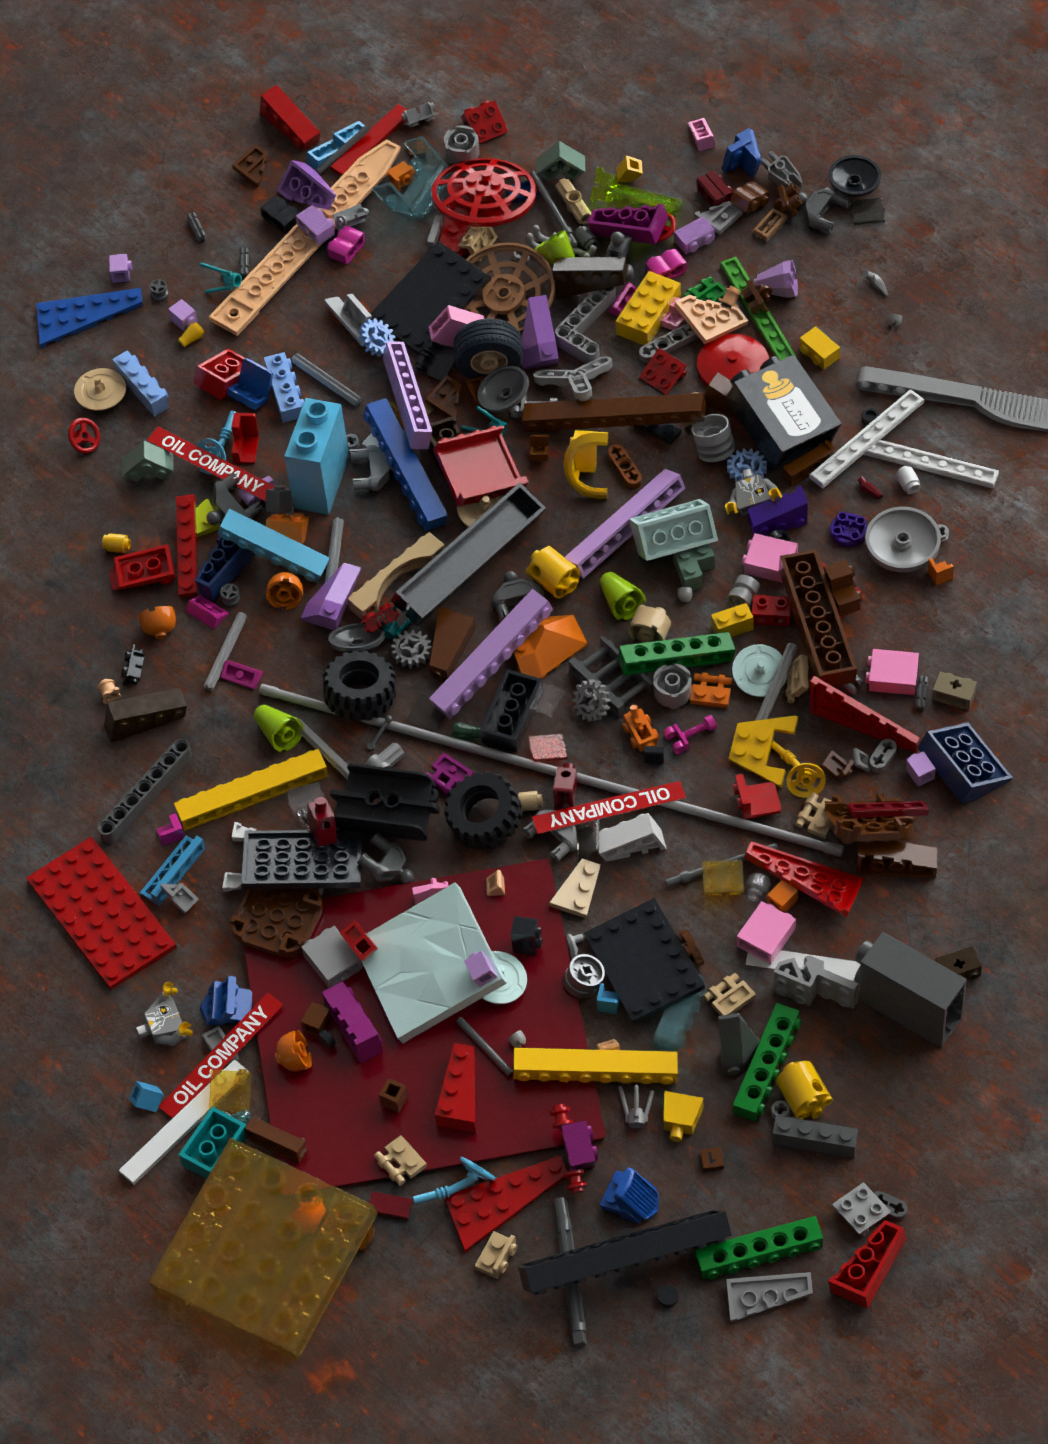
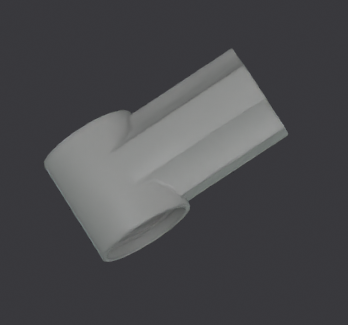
M392 743L379 755H372L365 765L391 769L394 764L405 756V753L400 745Z

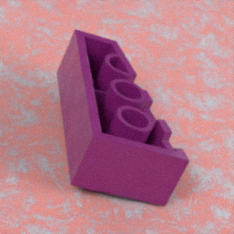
M657 204L656 207L641 205V208L626 206L623 209L617 210L615 207L593 209L587 224L596 237L611 238L614 232H621L622 234L632 236L633 242L656 245L668 215L663 204Z
M341 982L323 991L322 996L325 1005L330 1009L332 1017L359 1062L362 1063L382 1053L380 1045L383 1042L370 1019L365 1015L361 1004L354 999L355 995L350 987L347 988L344 982Z

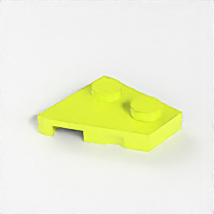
M205 499L196 508L197 538L217 531L220 527V523L210 525L207 522V514L214 511L209 499Z

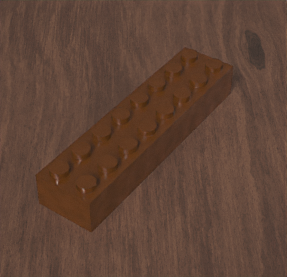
M817 549L780 556L779 572L813 675L833 687L855 683L857 667Z

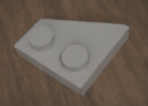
M728 201L719 206L710 207L709 211L703 213L695 212L694 218L697 220L704 216L714 227L715 232L720 235L743 215V210Z

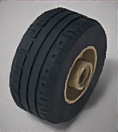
M494 318L475 320L463 326L454 338L456 367L469 379L480 376L485 378L492 371L500 367H520L522 364L523 348L520 332L506 321Z

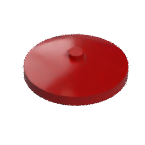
M725 334L702 347L697 358V371L701 381L708 387L717 373L731 380L743 370H749L751 374L759 371L760 366L769 359V356L763 345L754 338L742 334Z

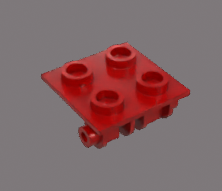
M658 348L639 378L665 395H668L677 380L686 376L685 368L687 365L661 348Z
M388 602L379 607L380 611L374 614L371 611L362 616L364 620L361 623H366V626L363 627L366 633H372L379 629L374 618H376L382 628L378 619L380 615L387 625L382 614L385 615L389 623L397 619L400 614L397 609H392L395 605H390Z

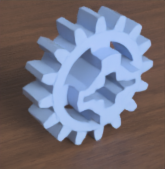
M375 318L372 321L369 319L358 331L361 335L358 340L363 341L361 346H366L365 351L370 350L371 355L377 353L378 357L384 356L386 342H394L393 339L396 338L394 335H391L393 330L387 328L388 324L383 325L382 320L377 322Z
M743 448V452L740 453L737 450L736 456H730V460L727 461V473H729L730 479L735 478V483L743 479L742 471L746 469H752L754 476L760 474L764 478V474L767 473V461H764L763 455L759 456V451L753 453V449H750L749 452H746V449Z

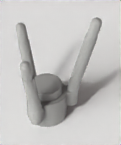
M635 1085L634 1108L629 1112L623 1088L619 1086V1094L625 1113V1123H628V1126L631 1128L644 1127L645 1123H648V1114L654 1091H650L646 1108L643 1112V1109L639 1108L638 1085Z

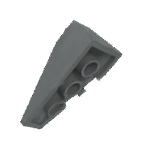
M739 1013L718 1016L719 1056L723 1075L735 1076L744 1072L749 1066L760 1040L758 1036L754 1035L753 1030L747 1027L746 1021Z

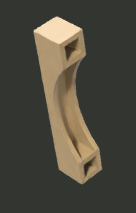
M430 532L420 537L413 546L408 547L402 555L393 559L386 568L380 570L375 577L366 581L358 591L353 592L349 596V609L362 620H364L362 616L371 611L375 614L379 610L381 598L387 588L403 574L427 565L445 549V544Z

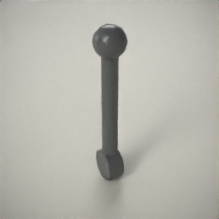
M388 715L385 717V722L373 741L367 745L369 750L373 751L375 749V743L388 723L392 722V716Z

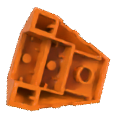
M574 615L551 616L544 619L537 629L512 654L517 662L519 673L543 679L547 676L548 672L560 667L563 661L567 658H572L588 646V643Z

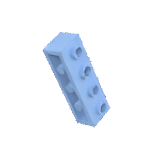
M125 351L112 359L115 371L124 378L126 385L154 417L169 408L168 393L164 388L161 389L154 377L151 378L149 376L148 370L145 366L139 364L135 355L132 356L128 351Z
M285 352L264 357L265 367L273 372L271 387L283 423L298 419L304 400L299 399L301 392L299 385L295 386L297 382L295 373L290 371V369H293L290 358H286Z

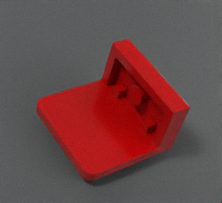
M495 100L492 102L485 101L479 104L480 106L477 108H467L461 116L463 123L467 122L469 127L474 129V132L478 135L479 144L501 136L508 131Z
M743 774L735 775L736 783L732 784L734 795L738 796L736 798L738 810L741 809L743 819L781 812L775 783L767 782L746 786Z

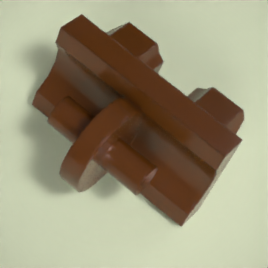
M793 183L786 188L781 184L777 187L780 197L774 202V209L781 213L789 210L794 217L797 215L796 208L802 205L800 197L796 195L799 193L798 188Z
M751 279L746 282L748 287L743 289L741 294L746 302L753 297L756 298L748 303L752 313L755 314L760 310H763L764 313L768 312L769 310L763 299L769 300L771 298V287L760 284L757 291Z

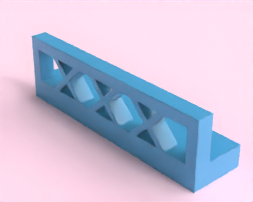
M186 835L141 890L140 896L160 906L167 897L160 888V885L162 883L178 884L205 850L203 839L199 836L192 839ZM189 843V846L183 852V848ZM177 859V861L172 866L171 863L173 862V860ZM151 888H154V889L152 890V892H151L150 894H148V891H149Z

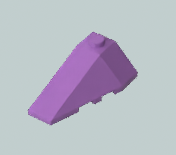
M291 160L277 188V191L286 199L326 210L330 209L336 197L334 191L314 169L306 163Z
M546 295L530 297L528 299L522 336L523 370L557 365L559 361Z
M343 563L308 601L301 620L331 630L337 629L348 604V598L352 594L360 575L361 568Z

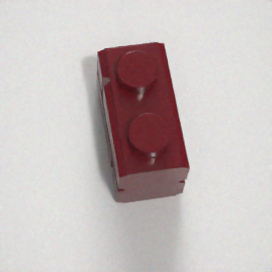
M712 170L706 173V175L697 178V190L712 207L731 200L732 187L727 186L723 177L717 175L715 171Z

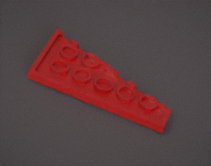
M813 676L810 681V713L881 741L891 739L895 741L897 747L915 754L917 753L920 741L918 736Z
M752 841L744 857L845 917H848L864 879Z
M561 1155L498 1177L495 1181H487L450 1195V1198L446 1196L445 1201L465 1253L470 1251L471 1247L476 1243L486 1239V1236L492 1231L499 1229L522 1212L523 1208L528 1204L538 1200V1197L544 1192L550 1191L566 1179L563 1174L568 1171Z

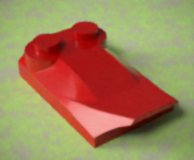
M168 544L114 557V566L109 572L112 590L127 589L155 582L169 584L175 579L173 559Z

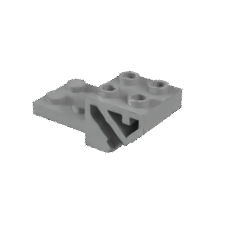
M806 956L802 968L798 967L795 958L783 960L777 964L774 970L773 991L780 996L792 998L802 1005L810 1006L816 994H819L824 999H831L843 1007L854 1009L857 1003L858 983L825 970L824 961L813 956Z

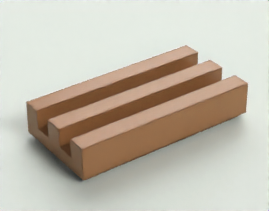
M772 208L753 229V235H758V238H764V241L768 242L787 220V215ZM776 214V216L768 223V225L763 229V231H760L767 224V222Z

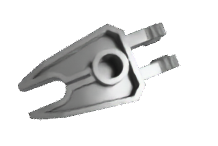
M770 151L768 156L773 161L772 164L764 157L761 159V164L768 170V179L777 186L782 184L786 188L793 182L802 188V179L799 172L787 156L778 157L773 151Z

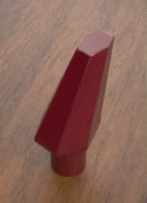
M863 476L858 479L861 485L860 490L876 498H883L884 495L872 482H867Z

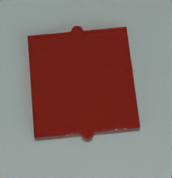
M562 734L529 736V751L532 752L534 762L567 760V745L564 744Z

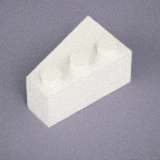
M649 813L640 814L634 819L622 821L616 826L604 828L594 834L599 854L606 862L630 857V853L642 851V854L648 853V849L660 847V850L666 849L662 830Z

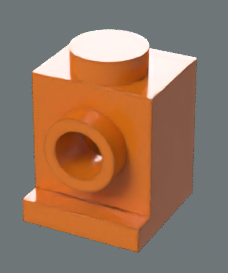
M404 161L387 171L388 183L398 192L401 191L403 186L413 181V175H415L413 167L411 165L408 166Z

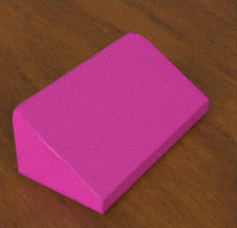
M628 282L622 288L608 312L619 316L637 288Z
M202 595L190 599L186 609L189 614L212 629H215L229 614Z
M226 660L220 678L255 689L263 675V671Z

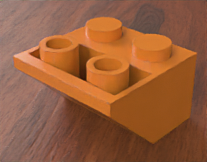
M299 512L293 513V515L275 513L266 520V527L303 544L306 539L309 516H304V513Z

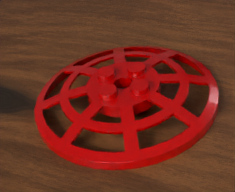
M477 158L456 163L442 171L436 177L432 186V201L436 209L443 216L459 224L474 227H493L512 222L526 214L532 208L536 199V184L531 175L522 167L500 159ZM476 167H487L486 170L475 171L474 169H472ZM494 168H498L507 173L499 175L498 173L493 172ZM459 169L449 179L442 180L450 172ZM464 171L469 174L465 178H456ZM525 176L531 185L530 192L520 189L518 177ZM513 178L515 187L505 184L504 179ZM447 184V191L450 197L441 202L437 194V186ZM463 184V189L455 193L452 185ZM505 190L512 192L505 199L500 197ZM518 194L528 198L522 206L512 212L507 206ZM466 195L468 198L474 201L473 203H470L468 201L461 199L460 197ZM495 200V203L480 204L481 202H488V201ZM455 201L464 207L471 208L469 216H464L450 210L447 206ZM500 207L504 215L496 217L477 218L478 210Z

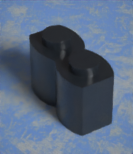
M274 196L260 207L261 216L284 234L297 224L296 215L299 214V211L295 207L287 205L283 198Z

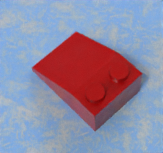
M228 348L197 366L193 384L215 398L223 400L228 397L227 389L239 382L242 361L245 358Z

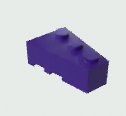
M802 486L796 487L797 491L788 495L786 493L781 494L782 498L774 502L767 500L748 509V523L753 536L755 533L765 536L775 530L785 531L807 525L808 502Z

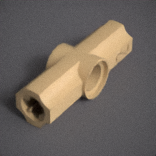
M563 178L559 180L555 187L566 203L567 210L574 215L579 224H587L591 212L582 200L581 193L574 188L569 179Z

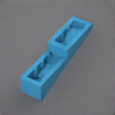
M357 121L334 133L332 140L307 152L306 163L316 170L365 125Z

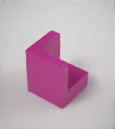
M176 813L169 815L171 824L157 829L163 846L184 838L183 829Z

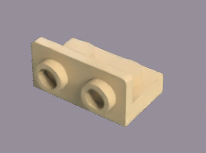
M471 226L458 246L460 248H467L472 255L482 248L493 245L498 237L492 227Z
M493 1231L475 1264V1269L498 1279L499 1275L506 1271L510 1255L513 1256L517 1250L518 1245L516 1244L515 1236L511 1235L508 1238Z

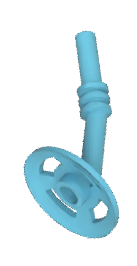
M230 411L225 427L222 428L219 435L220 440L218 442L207 438L199 441L196 446L221 458L222 453V459L226 461L223 447L231 437L233 414L236 412ZM205 443H213L215 447H207ZM198 467L203 473L213 475L212 473Z
M461 1156L462 1164L469 1171L467 1178L449 1187H440V1189L436 1188L435 1191L413 1196L414 1204H419L434 1199L441 1200V1197L445 1199L446 1196L450 1198V1195L473 1184L479 1178L495 1181L496 1177Z

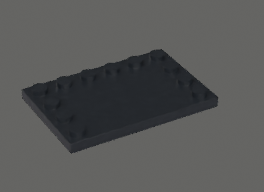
M438 241L370 313L372 315L371 321L375 318L377 322L382 320L383 325L388 324L387 328L393 330L391 335H394L396 339L404 342L407 347L420 355L428 339H431L429 326L448 305L464 310L491 281V278Z
M362 829L336 830L337 842L318 847L311 830L245 831L241 880L242 890L361 888V865L357 862L362 856Z
M655 898L584 932L589 945L597 959L602 963L605 974L634 1025L706 989L704 982Z

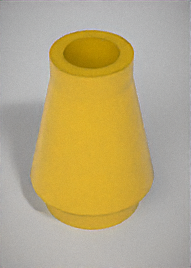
M195 322L189 325L178 341L183 347H186L202 338L205 332Z

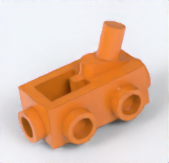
M632 705L630 711L624 715L622 727L626 734L630 733L632 747L634 749L638 748L639 752H643L645 746H657L659 735L655 728L652 729L648 714H644L641 708L638 709L637 705Z

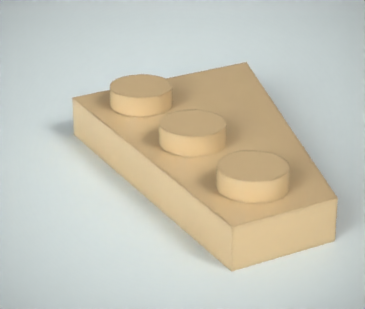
M582 858L548 906L586 918L600 864Z

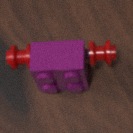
M564 1104L555 1105L549 1114L554 1116L556 1121L552 1127L562 1130L561 1133L570 1168L569 1172L563 1174L564 1178H568L570 1185L566 1188L567 1191H572V1194L580 1193L587 1187V1183L582 1182L581 1179L584 1169L595 1167V1161H598L596 1145L592 1146L591 1144L594 1137L591 1125L587 1126L586 1121L573 1123L572 1120L567 1118L566 1114L570 1111V1108L565 1107Z

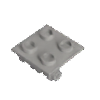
M864 1182L832 1204L859 1235L862 1234L863 1236L869 1233L868 1228L891 1213Z

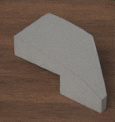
M162 883L160 885L163 892L184 914L199 900L186 886H183V883Z

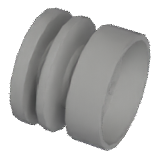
M710 414L705 416L704 422H696L692 425L691 431L696 443L699 458L703 461L718 462L728 458L735 451L736 446L728 418L724 415Z

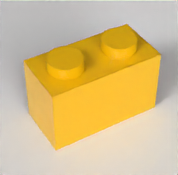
M816 326L800 337V351L811 358L813 363L817 366L819 365L823 370L840 359V347Z
M747 603L711 614V628L714 634L729 632L730 636L734 637L754 630L753 615Z

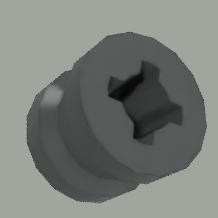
M156 279L150 283L149 288L154 301L162 302L168 298L169 292L164 280Z
M226 584L221 588L222 603L226 607H234L239 604L240 595L236 585Z

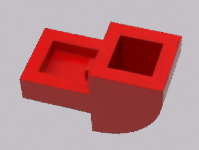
M355 920L340 932L341 936L362 962L378 950L376 944Z

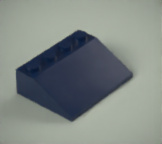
M969 723L927 731L917 747L920 752L924 751L935 767V771L961 803L974 801L1013 779Z

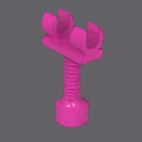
M712 715L704 717L703 723L684 732H681L677 724L667 727L663 731L667 740H671L676 736L680 740L672 745L675 754L678 755L685 750H689V743L686 738L698 734L705 729H708L710 732L717 729V724Z

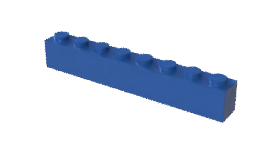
M387 399L366 404L363 413L366 423H369L373 437H376L381 452H384L387 464L392 467L395 479L400 482L403 494L407 495L411 509L417 514L418 523L423 526L425 531L445 525L448 514L414 450L410 448L408 439Z

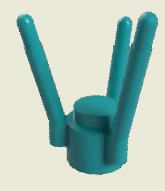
M200 263L202 267L220 272L223 282L226 284L224 287L205 290V293L224 290L232 291L233 287L241 285L242 277L239 273H232V271Z
M476 407L477 410L491 419L489 427L504 426L501 434L505 433L508 426L506 422L497 419L481 407ZM461 426V429L467 431H483L482 429Z
M385 617L387 625L383 622L382 626L385 631V638L394 639L395 636L398 637V634H401L411 621L407 619L398 628L396 621L389 623Z

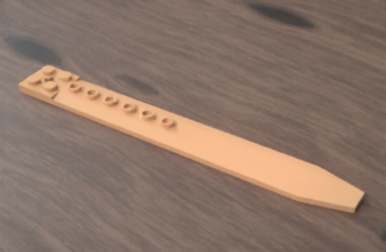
M386 139L359 157L331 187L336 197L329 210L319 208L324 216L334 222L332 214L359 205L386 177L387 171L391 168L401 150L400 146ZM296 224L241 282V285L236 287L209 316V320L238 336L259 314L264 305L323 243L318 245ZM236 313H238L237 316H235V317H232V316H231V314H236Z

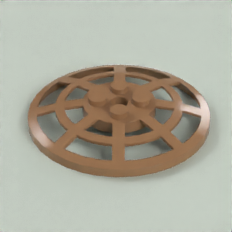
M497 243L476 251L466 260L474 264L481 258L488 256L490 266L481 271L486 274L493 271L494 277L482 289L483 299L475 302L472 300L464 310H471V312L479 314L476 308L486 306L491 311L487 318L494 319L498 314H507L509 318L507 322L513 325L520 333H523L524 326L519 328L518 323L525 319L526 312L516 318L514 311L521 306L527 307L528 300H525L526 291L535 288V297L540 296V285L550 280L549 309L553 302L555 280H553L552 269L548 261L538 251L519 243ZM515 251L521 252L522 255L519 262L503 261L497 263L494 253ZM531 256L540 262L547 273L537 278L536 274L529 267L525 266L528 257ZM510 267L516 269L513 275L501 274L499 268ZM522 271L527 273L533 281L523 285L519 279ZM504 291L509 292L505 297L500 296Z

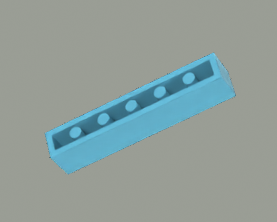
M231 509L225 515L217 533L224 540H231L237 543L239 547L249 549L257 556L271 560L275 565H282L290 572L298 573L311 582L318 583L330 559Z

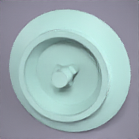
M762 644L744 648L736 656L732 667L733 678L738 687L749 695L765 697L782 655L776 649ZM786 675L785 680H784V682H783V684H782V687H783V685H784V683H785V681H786V679H787V675Z
M492 951L507 984L484 996L482 999L494 1004L511 1003L518 999L526 988V971L520 961L514 956L501 951Z

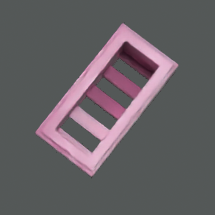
M705 118L688 122L689 129L699 151L715 147L714 136Z

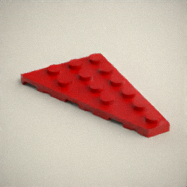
M453 184L455 193L463 189V184ZM466 195L460 197L461 199L468 201L470 203H473L474 201L468 198ZM495 200L488 201V202H481L480 204L495 203ZM455 201L448 205V208L464 216L470 215L471 208L464 207ZM511 203L507 204L508 208L511 209ZM500 207L478 210L477 218L496 217L504 215ZM445 217L439 241L465 258L469 253L468 249L460 248L458 245L471 226L459 224Z

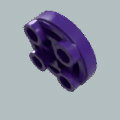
M838 513L830 525L832 540L843 547H854L861 544L865 540L867 530L866 519L852 513Z

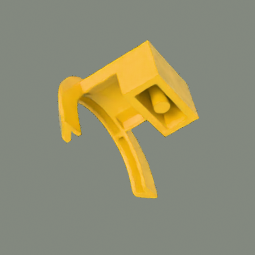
M575 430L574 437H570V445L564 456V473L570 485L586 497L607 499V488L587 486L579 480L580 472L595 473L597 445L607 446L608 432Z

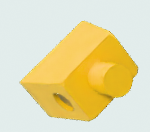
M665 1091L664 1130L671 1131L670 1140L681 1142L683 1134H693L704 1108L702 1097Z

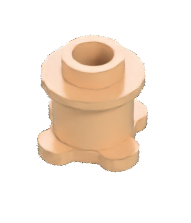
M733 286L725 288L726 292L723 299L719 298L718 300L727 305L739 307L736 305L739 296L742 295L739 293L740 290Z
M104 679L99 683L97 690L102 693L104 704L118 700L121 697L118 687H115L114 680Z

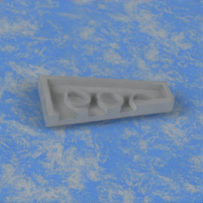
M811 1272L726 1279L730 1323L813 1295Z

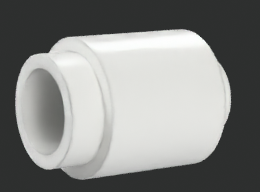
M901 467L896 474L901 487L908 494L916 493L920 489V481L913 468Z

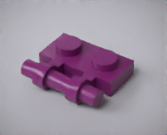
M443 753L432 764V770L435 771L433 775L429 772L425 773L431 777L435 786L441 789L442 793L446 796L449 795V791L456 786L455 784L459 780L462 782L467 775L474 776L472 770L446 753ZM444 777L449 781L447 783H444L440 779Z

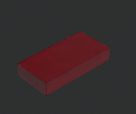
M373 1191L367 1210L368 1213L408 1221L413 1199Z

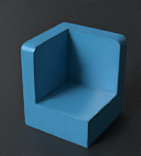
M600 983L597 996V1011L618 1014L620 999L617 993L605 991L604 984Z
M136 1081L129 1100L135 1107L156 1112L164 1094L157 1086Z

